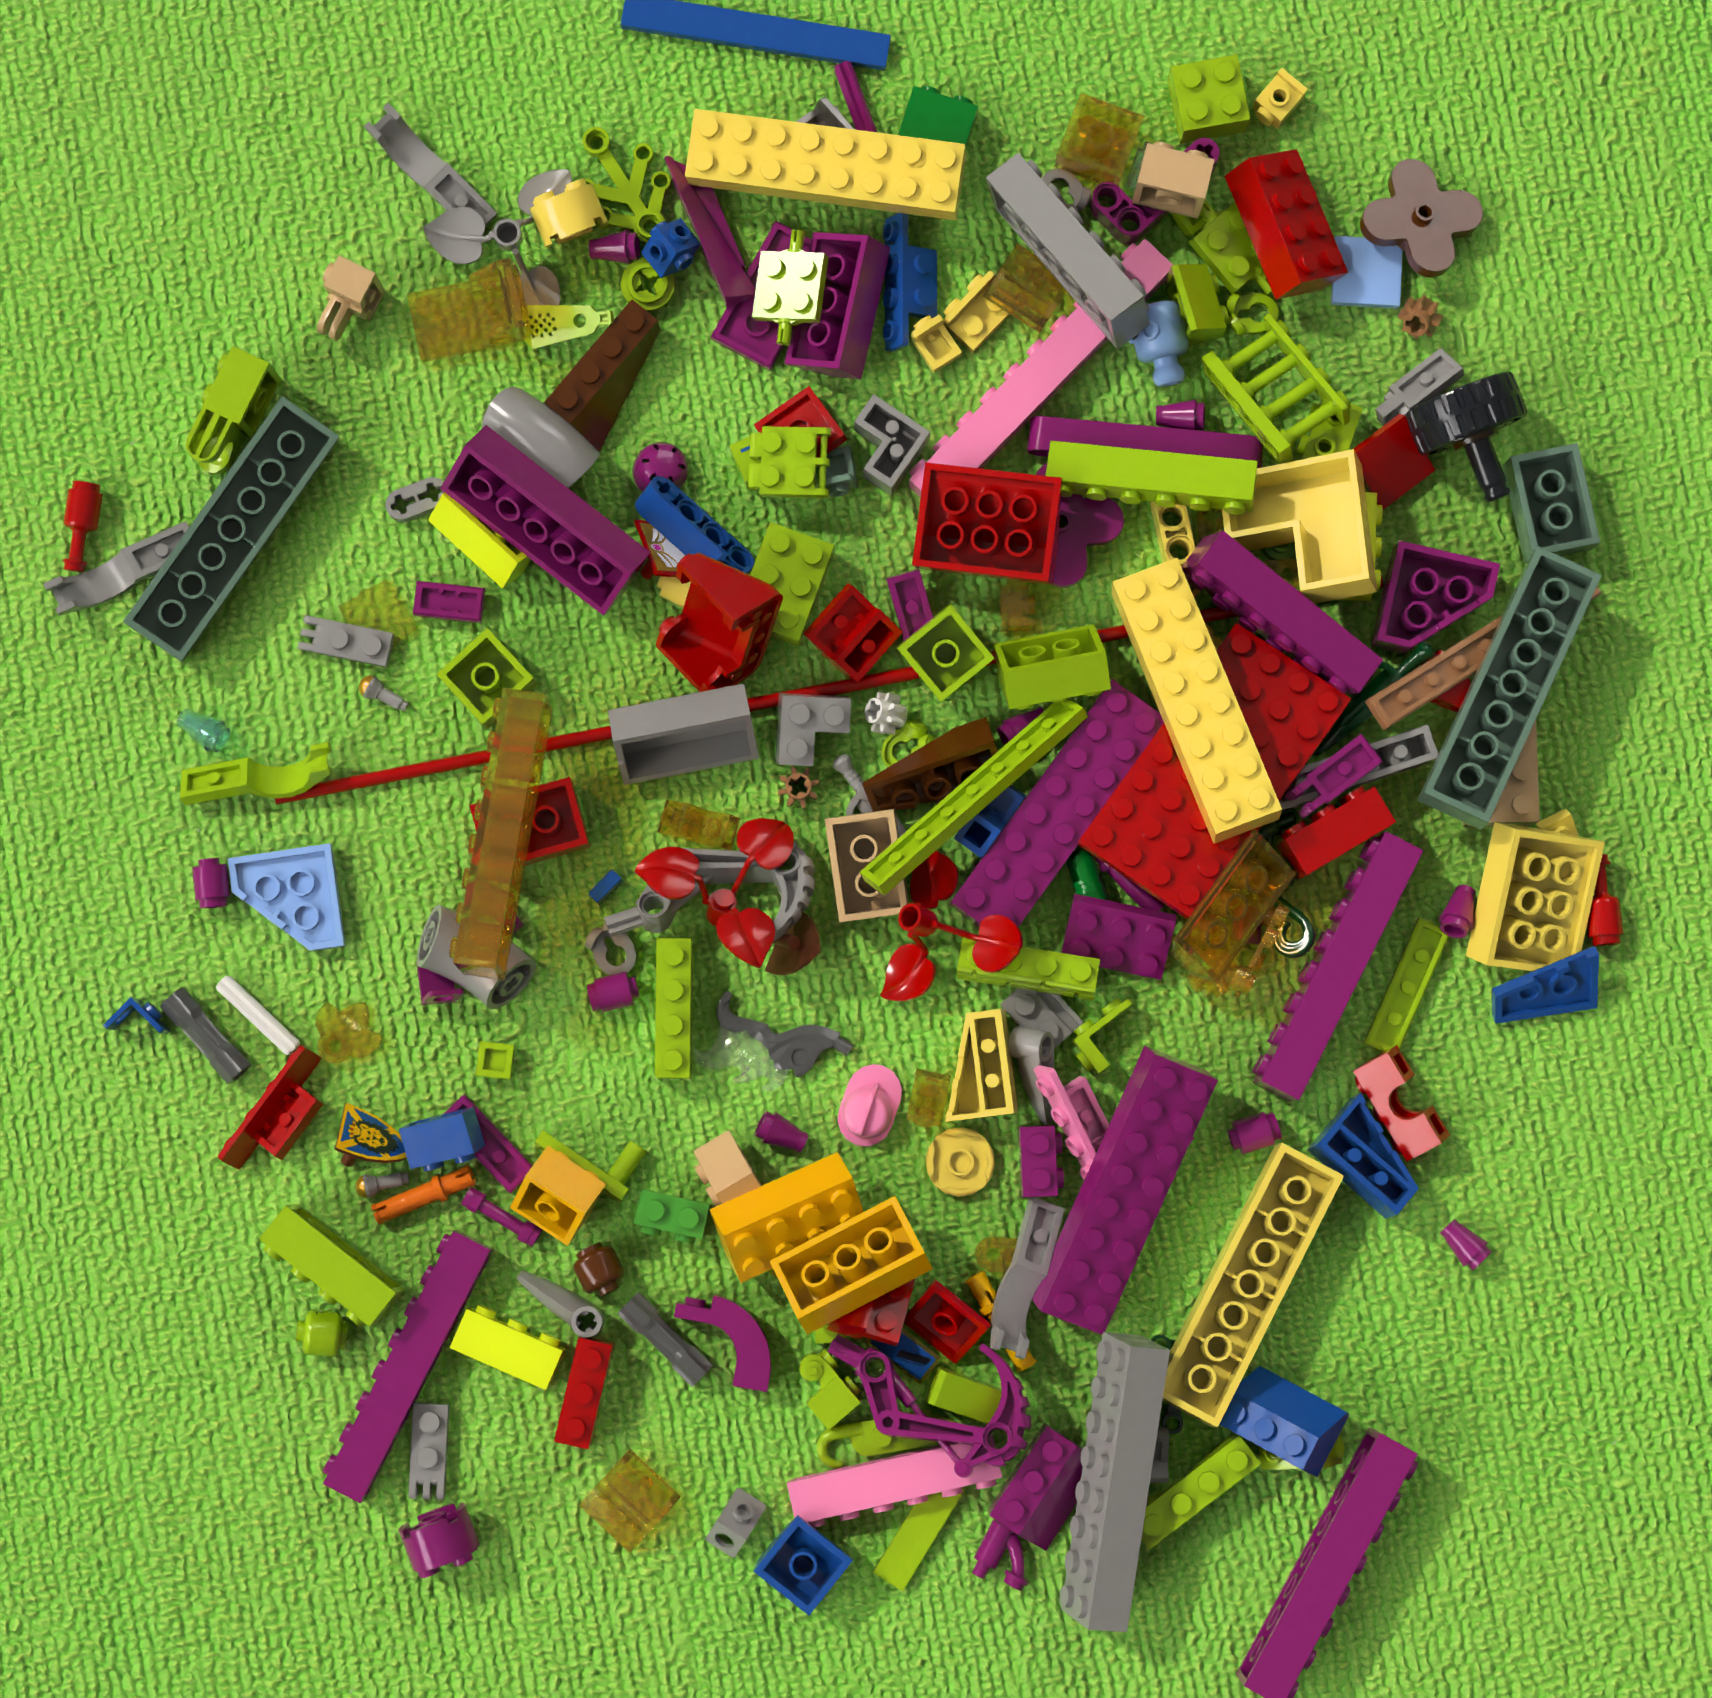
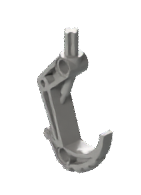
M795 841L790 857L782 866L773 870H766L760 867L754 860L742 883H775L781 896V905L773 921L775 926L773 942L786 934L791 926H794L802 917L801 912L806 911L810 904V896L814 893L815 879L812 877L815 872L814 863L798 847ZM684 848L698 858L699 868L696 874L703 878L704 884H734L746 859L749 857L740 850ZM787 865L793 867L787 871L780 870L781 867ZM695 882L694 891L689 896L677 900L662 897L647 885L639 899L635 901L636 907L604 917L610 937L642 926L645 931L648 930L653 933L665 931L671 925L677 910L701 892L698 884ZM652 909H662L657 914L648 913Z

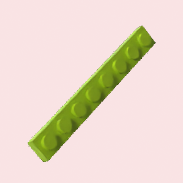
M1069 698L1066 701L1051 704L859 873L864 881L885 896L1088 718L1084 708Z

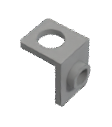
M737 1488L705 1540L734 1558L752 1532L766 1505L741 1488ZM720 1533L727 1535L732 1539L734 1544L729 1545L724 1543L722 1540H720L718 1534Z

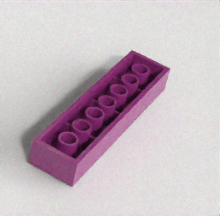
M1113 679L1110 681L1111 689L1102 692L1087 713L1088 718L1078 725L951 900L950 906L976 925L980 926L981 921L985 917L998 914L1011 919L1019 927L1074 851L1081 836L1163 725L1164 721L1159 712Z
M1386 831L1366 841L1359 855L1363 862L1356 871L1352 870L1347 878L1344 889L1348 890L1345 898L1337 901L1332 908L1328 919L1333 922L1330 928L1325 932L1322 931L1313 947L1317 954L1314 960H1311L1310 963L1306 962L1301 970L1298 981L1302 982L1298 991L1289 995L1282 1009L1287 1014L1283 1022L1274 1025L1267 1039L1271 1046L1267 1054H1260L1251 1073L1256 1075L1253 1083L1288 1101L1300 1100L1424 850Z
M1144 1045L1055 1244L1048 1274L1041 1281L1032 1298L1041 1312L1101 1335L1106 1331L1218 1082L1208 1071Z
M1371 1427L1367 1429L1236 1672V1676L1246 1688L1264 1698H1293L1299 1687V1682L1296 1680L1302 1669L1307 1670L1314 1661L1316 1650L1313 1648L1319 1637L1325 1638L1333 1624V1619L1330 1617L1337 1605L1341 1607L1350 1593V1587L1347 1585L1353 1574L1359 1575L1367 1561V1556L1364 1553L1370 1542L1375 1544L1380 1538L1384 1529V1524L1381 1522L1387 1511L1392 1512L1401 1498V1493L1398 1492L1404 1479L1409 1481L1418 1466V1462L1415 1461L1417 1453Z

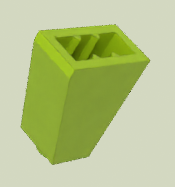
M938 1365L927 1395V1402L933 1406L988 1424L1000 1403L1002 1388Z

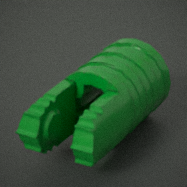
M1081 850L1077 855H1072L1067 860V868L1069 869L1075 894L1110 901L1105 884L1102 881V876L1098 873L1091 854Z

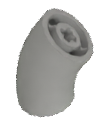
M512 386L502 390L491 401L484 414L481 429L485 425L490 427L567 488L576 482L600 455V452L562 416L521 388Z
M439 904L434 907L428 917L417 951V966L457 983L490 1009H498L517 997L528 985L536 970V962L510 940L479 921Z

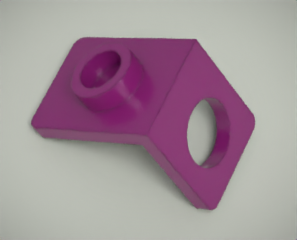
M417 966L422 1005L456 1003L463 995V989H455L453 981Z

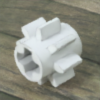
M877 692V698H872L868 701L865 707V718L869 723H873L871 727L872 732L894 735L895 729H899L905 724L907 709L906 706L899 703L901 700L900 695Z

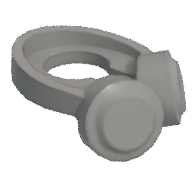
M1053 169L1045 173L1042 180L1046 185H1049L1056 179H1062L1069 185L1068 193L1074 199V203L1067 204L1064 199L1061 201L1067 209L1073 207L1079 213V210L1082 211L1088 205L1091 199V189L1083 187L1073 173L1064 169Z
M606 923L603 924L602 928L596 927L586 938L585 947L593 952L598 966L609 975L625 971L628 973L635 965L636 952L633 942L626 932L611 937L615 945L622 947L626 952L624 963L613 966L606 959L608 949L604 940L606 937H610Z

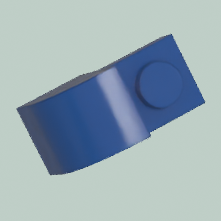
M1010 785L957 832L954 839L982 858L1007 825L1026 795Z

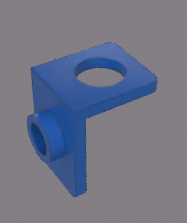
M130 997L103 1025L107 1030H115L136 1009L159 1033L168 1034L171 1031L160 1020L163 1014L152 1003L148 1001L144 1004L140 999Z

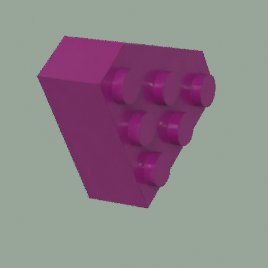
M1399 540L1392 548L1371 647L1405 654L1418 646V643L1426 641L1478 609L1494 595L1500 564Z

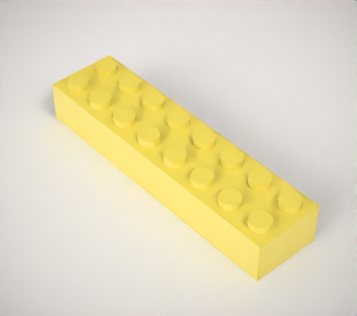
M694 109L685 178L693 186L957 220L967 152L965 144Z
M1178 558L1113 581L1112 597L1213 843H1218L1279 820L1282 812L1281 805Z
M1284 1143L1274 1146L1170 1350L1162 1401L1210 1427L1218 1428L1344 1175Z

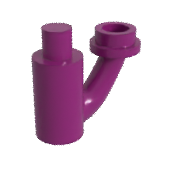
M993 1519L974 1556L978 1561L972 1573L985 1579L990 1567L996 1569L1005 1549H1008L1012 1571L1006 1569L1004 1573L1006 1577L1003 1581L1011 1587L1022 1591L1024 1586H1028L1029 1581L1024 1578V1554L1021 1542L1013 1531Z

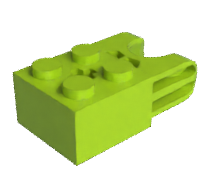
M234 346L231 347L229 353H224L221 356L217 365V372L219 373L214 383L208 384L202 395V408L186 439L188 454L198 461L204 471L213 475L223 474L231 467L245 436L250 439L253 438L281 381L280 376L269 362Z

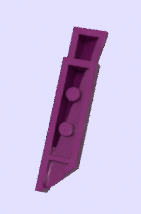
M665 156L664 160L695 237L701 243L700 249L726 308L755 297L756 289L744 272L745 264L713 188L690 185L685 178L686 165L674 161L670 156Z

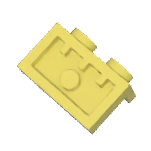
M991 270L985 276L978 274L968 285L967 290L969 292L961 301L955 298L943 312L946 315L943 324L945 328L972 353L982 345L1020 303L995 280L996 274Z

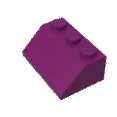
M1044 1422L987 1510L989 1516L1020 1537L1046 1551L1077 1504L1075 1490L1077 1483L1081 1480L1083 1467L1081 1464V1452L1083 1448Z

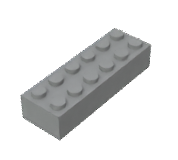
M1017 153L986 177L995 209L1118 350L1150 325L1147 313L1150 308L1144 299L1147 295L1146 291L1138 280L1134 278L1130 281L1123 273L1125 268L1117 256L1114 254L1110 257L1103 250L1104 244L1100 237L1093 230L1089 233L1082 226L1084 222L1079 213L1073 207L1066 208L1061 202L1063 198L1058 189L1052 183L1049 185L1045 184L1041 179L1042 173L1032 160L1026 162Z

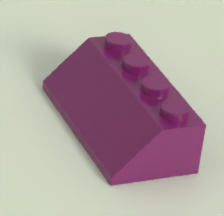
M813 232L809 252L825 253L829 257L820 323H802L792 327L791 345L788 346L784 364L832 377L861 380L890 247L869 235Z

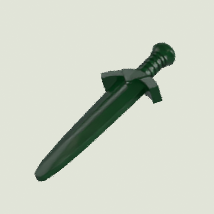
M1427 642L1418 643L1414 653L1396 669L1382 661L1378 668L1383 669V671L1350 702L1313 755H1319L1327 751L1369 719L1373 714L1365 701L1414 671L1418 665H1421V662L1432 659L1435 654L1433 647Z

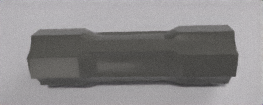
M181 987L160 1005V1008L177 1027L184 1031L227 1084H232L252 1066L237 1047L231 1044L206 1016L201 1006L185 988Z
M640 1292L617 1313L635 1332L644 1335L670 1361L673 1369L691 1387L713 1366L695 1346L688 1344L661 1318L658 1310Z

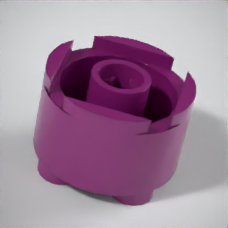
M453 1503L430 1510L417 1516L419 1522L415 1526L410 1528L409 1522H407L398 1530L413 1571L418 1572L420 1578H426L440 1571L439 1567L451 1562L456 1567L473 1559L472 1553L480 1545L465 1503H460L458 1509H456Z

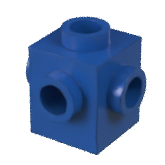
M680 218L669 223L663 221L657 224L651 230V237L641 253L660 278H663L689 267L695 259L693 256L701 243Z

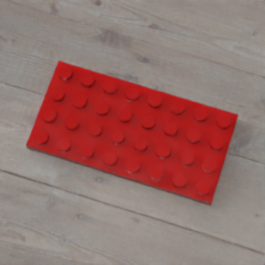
M1236 623L1216 651L1280 802L1350 704L1351 698ZM1163 723L1081 836L1078 845L1193 923L1261 827L1218 843H1213L1171 738Z

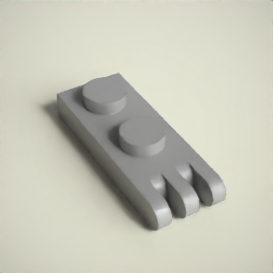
M307 615L304 616L303 623L315 625L316 628L315 631L301 629L300 636L311 638L313 642L312 644L298 642L297 649L388 668L395 634Z
M413 1404L409 1499L417 1498L418 1485H423V1499H431L432 1485H437V1500L445 1499L450 1404Z

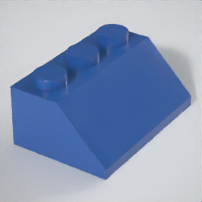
M1259 1366L1240 1382L1220 1425L1301 1470L1318 1477L1349 1413Z

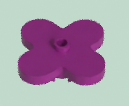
M1047 463L1037 471L1036 475H1046ZM1072 494L1071 497H1061L1060 518L1067 522V526L1059 528L1053 580L1054 586L1067 588L1077 584L1083 578L1087 569L1086 547L1108 544L1118 537L1123 527L1124 516L1121 508L1115 501L1109 498L1096 501L1083 498L1082 495Z

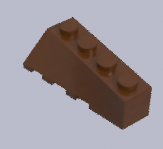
M632 299L614 319L613 324L609 325L544 402V404L577 429L599 452H601L610 429L613 428L618 418V413L626 397L628 398L633 388V383L660 333L658 320Z

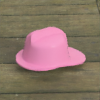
M872 1064L860 1068L850 1079L839 1108L838 1124L841 1133L853 1144L866 1147L875 1145L886 1138L889 1133L902 1094L900 1081L892 1070L882 1065Z

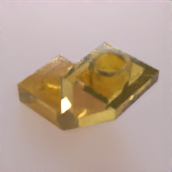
M666 800L657 833L707 847L731 851L740 818L731 814L708 811L689 803Z

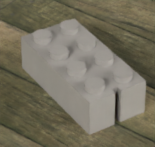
M744 684L608 710L613 745L624 785L759 759Z

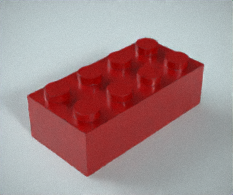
M1297 149L1249 157L1224 176L1275 300L1323 290L1348 273Z

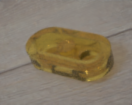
M997 1236L983 1238L975 1249L977 1263L987 1271L1006 1273L1011 1265L1018 1238ZM991 1247L999 1250V1257L995 1261H990L986 1257V1252Z

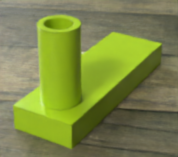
M543 1130L535 1140V1147L542 1152L549 1146L555 1151L566 1154L572 1162L584 1170L596 1174L601 1181L606 1183L602 1192L619 1204L623 1202L629 1192V1188L624 1186L647 1153L640 1146L629 1141L608 1173H605Z

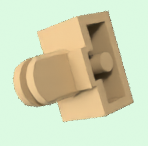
M338 255L335 263L331 262L327 266L323 275V286L328 293L326 299L329 302L317 323V332L322 335H326L329 332V338L338 341L352 314L364 320H371L385 293V289L375 272Z

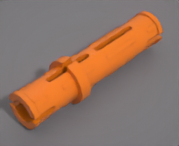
M467 1164L446 1175H434L429 1182L372 1204V1211H376L373 1214L377 1223L382 1225L389 1220L437 1200L444 1202L449 1200V1195L471 1186H476V1179L472 1178L474 1177L472 1169Z

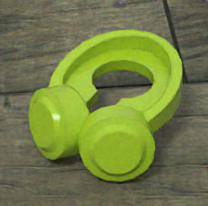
M1235 292L1232 293L1226 303L1230 327L1239 336L1266 332L1264 321L1256 322L1251 317L1240 318L1238 313L1239 311H1248L1254 304H1262L1267 308L1268 314L1277 322L1279 309L1275 301L1261 293H1250L1243 296Z
M908 719L903 728L897 729L894 735L890 734L884 741L881 750L883 762L890 767L899 761L893 754V748L897 742L904 741L907 743L913 738H917L918 745L911 750V753L935 740L933 735L927 734L928 727L923 722Z

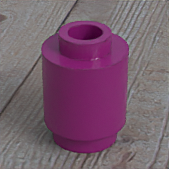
M219 858L198 860L199 866L192 867L195 900L199 901L200 909L228 906L227 898L230 897L227 864H220Z
M626 971L594 979V983L587 984L588 996L593 1011L601 1010L604 1013L635 1005L634 998L640 996L635 976L628 977Z
M1260 1112L1232 1121V1129L1227 1130L1233 1150L1240 1149L1242 1155L1274 1145L1275 1140L1282 1138L1273 1112L1268 1114Z

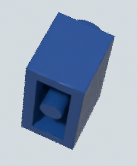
M474 1106L413 1121L399 1129L410 1169L423 1166L424 1171H431L444 1166L443 1161L454 1159L456 1164L475 1159V1153L485 1147Z

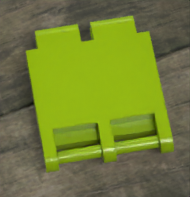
M762 426V433H750L749 457L750 459L761 460V463L749 464L748 488L750 490H760L759 494L761 497L828 498L829 490L825 489L826 467H830V459L827 458L828 437H831V428ZM817 437H821L820 458H817ZM816 467H819V488H815Z

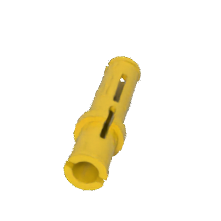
M984 1270L968 1278L965 1283L968 1284L981 1307L979 1309L982 1316L986 1315L991 1324L993 1304L997 1293ZM1029 1348L1025 1359L1015 1357L1016 1352L1005 1349L1016 1367L1017 1373L1037 1362Z

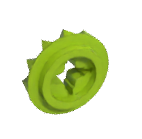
M645 258L633 261L624 270L621 277V290L628 303L633 299L646 311L651 312L652 310L663 308L669 299L673 297L675 287L673 274L660 278ZM640 274L649 281L657 280L654 284L656 295H653L647 289L642 292L639 291L642 287Z

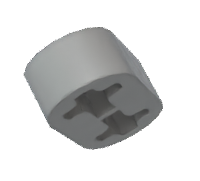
M430 477L393 491L386 499L385 506L387 512L392 519L401 523L409 522L432 513L438 501L433 502L431 498L423 500L419 498L428 495V488L431 486L441 490L443 481L439 478ZM445 492L439 493V494H438V498L440 499V497L442 496V494L445 493ZM399 498H403L405 502L416 500L415 503L406 506L407 512L405 514H401L399 510L393 511V508L397 506Z

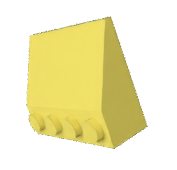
M1494 821L1466 956L1488 966L1535 971L1581 952L1605 842Z

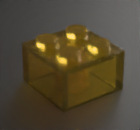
M1080 93L1058 150L1054 167L1067 170L1099 184L1112 182L1119 186L1141 130L1144 116Z

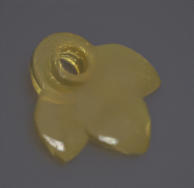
M328 1002L321 1007L316 1016L315 1025L321 1035L317 1045L318 1052L325 1061L341 1063L349 1056L364 1058L378 1048L382 1041V1036L367 1030L370 1015L366 1003L351 1004L341 1012ZM333 1040H339L342 1044L341 1050L337 1053H333L330 1050V1043Z

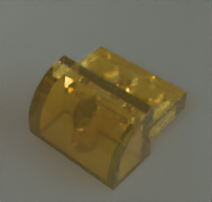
M629 1449L580 1502L579 1506L630 1553L661 1521L681 1496Z

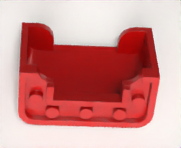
M702 553L685 555L678 562L676 578L682 584L691 581L682 614L677 617L670 616L662 622L655 646L699 692L737 685L752 675L760 666L783 601V595L773 585Z

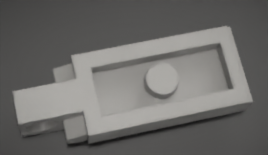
M1442 348L1438 349L1389 387V392L1384 397L1385 402L1375 409L1377 420L1384 426L1398 414L1406 416L1409 410L1437 397L1463 377L1464 369Z

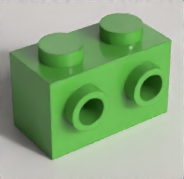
M641 1189L634 1224L641 1225L640 1232L661 1236L662 1230L675 1233L674 1240L694 1244L696 1238H704L710 1213L709 1209H711L712 1204Z

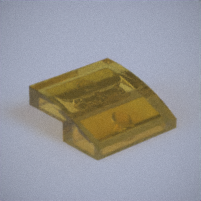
M1017 243L982 297L1040 333L1067 291L1033 252Z

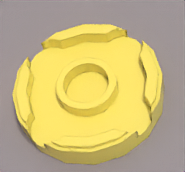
M963 1127L948 1129L936 1136L928 1147L925 1159L927 1174L933 1184L944 1193L957 1197L972 1195L984 1188L992 1177L995 1165L993 1150L986 1138L975 1130Z

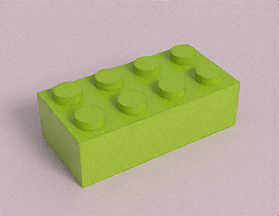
M298 1204L285 1205L259 1238V1240L266 1244L263 1250L279 1262L283 1259L293 1266L290 1271L297 1278L305 1283H308L309 1280L314 1282L321 1288L318 1291L321 1297L333 1305L337 1302L348 1309L345 1315L360 1327H363L364 1324L370 1327L380 1323L406 1290Z

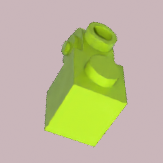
M824 1349L818 1354L810 1353L804 1356L799 1368L800 1374L805 1380L815 1381L818 1379L820 1381V1389L806 1401V1404L825 1427L830 1430L861 1403V1399L857 1396L861 1390L849 1376L843 1379L835 1371L834 1368L839 1364Z

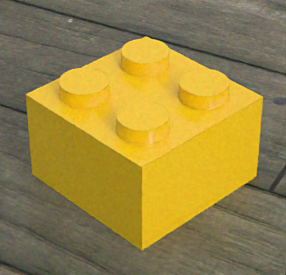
M547 1146L526 1174L510 1208L568 1246L588 1219L606 1183L601 1181L593 1172L584 1170L572 1162L566 1154L555 1151Z

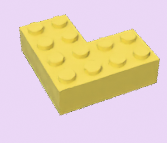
M1354 449L1257 468L1252 512L1245 511L1243 514L1235 515L1229 514L1222 509L1224 531L1248 551L1295 542L1300 592L1312 603L1316 604L1377 592L1363 470Z

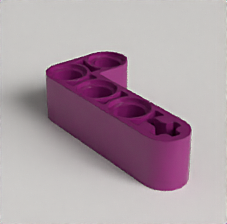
M1199 138L1183 151L1198 150L1206 153L1209 158L1215 159L1212 172L1216 167L1220 154L1216 142L1209 138ZM1103 182L1097 185L1093 191L1090 203V210L1093 216L1117 241L1125 245L1138 242L1169 213L1168 211L1132 203V200L1126 193L1112 182ZM1101 196H1109L1114 200L1115 204L1112 207H1103L1097 199ZM1133 220L1138 225V229L1131 232L1126 231L1121 226V222Z

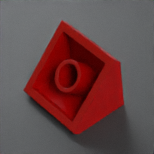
M935 1278L906 1313L904 1320L908 1327L955 1365L991 1325L988 1320Z

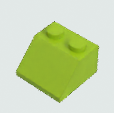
M1177 264L1171 266L1164 285L1169 301L1179 304L1181 317L1185 320L1187 328L1186 335L1189 340V346L1223 337L1227 329L1226 325H1229V316L1225 305L1220 306L1216 293H1219L1220 290L1215 273H1209L1207 264Z

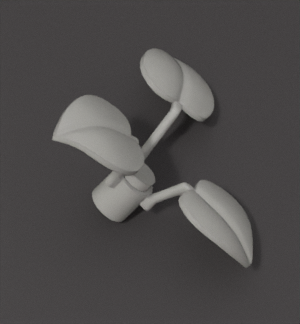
M566 169L551 170L530 179L524 184L518 196L519 208L524 213L529 214L530 217L522 220L517 219L516 221L502 219L496 223L493 231H490L486 236H483L485 232L483 218L478 212L469 207H455L445 211L435 220L424 226V233L432 247L441 256L456 264H471L479 260L483 251L481 242H489L492 239L496 240L501 249L512 251L522 275L513 276L507 282L504 300L509 310L518 318H521L527 305H559L560 286L556 276L544 266H537L528 272L518 248L523 241V234L520 228L534 222L530 212V208L534 206V198L549 191H553L555 196L565 192L566 185L572 182L571 172Z

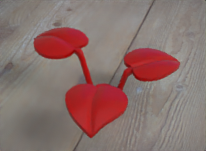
M757 818L747 821L740 827L737 833V847L749 857L746 859L731 890L719 889L709 895L703 878L696 874L699 868L698 858L684 848H661L648 854L639 862L635 868V874L640 876L654 892L662 897L673 900L685 898L694 891L696 882L703 897L702 903L708 905L706 918L712 925L716 926V933L721 943L742 961L756 968L762 966L774 941V923L766 913L756 908H746L739 912L736 908V895L754 860L760 867L766 870L776 869L788 860L794 845V835L788 824L779 820Z
M938 851L932 853L912 872L910 895L913 903L906 904L900 910L898 923L903 930L908 931L907 936L913 939L917 945H902L893 953L888 963L885 984L880 994L882 998L900 1002L910 1001L922 996L929 990L935 978L936 967L931 960L926 959L929 950L919 936L927 937L937 929L977 941L973 947L972 957L976 966L986 972L995 973L1005 969L1020 954L1023 945L1022 933L1014 921L1003 915L996 914L985 917L980 923L979 935L938 922L936 914L929 909L937 908L938 900L944 901L950 898L958 883L957 866L948 856Z

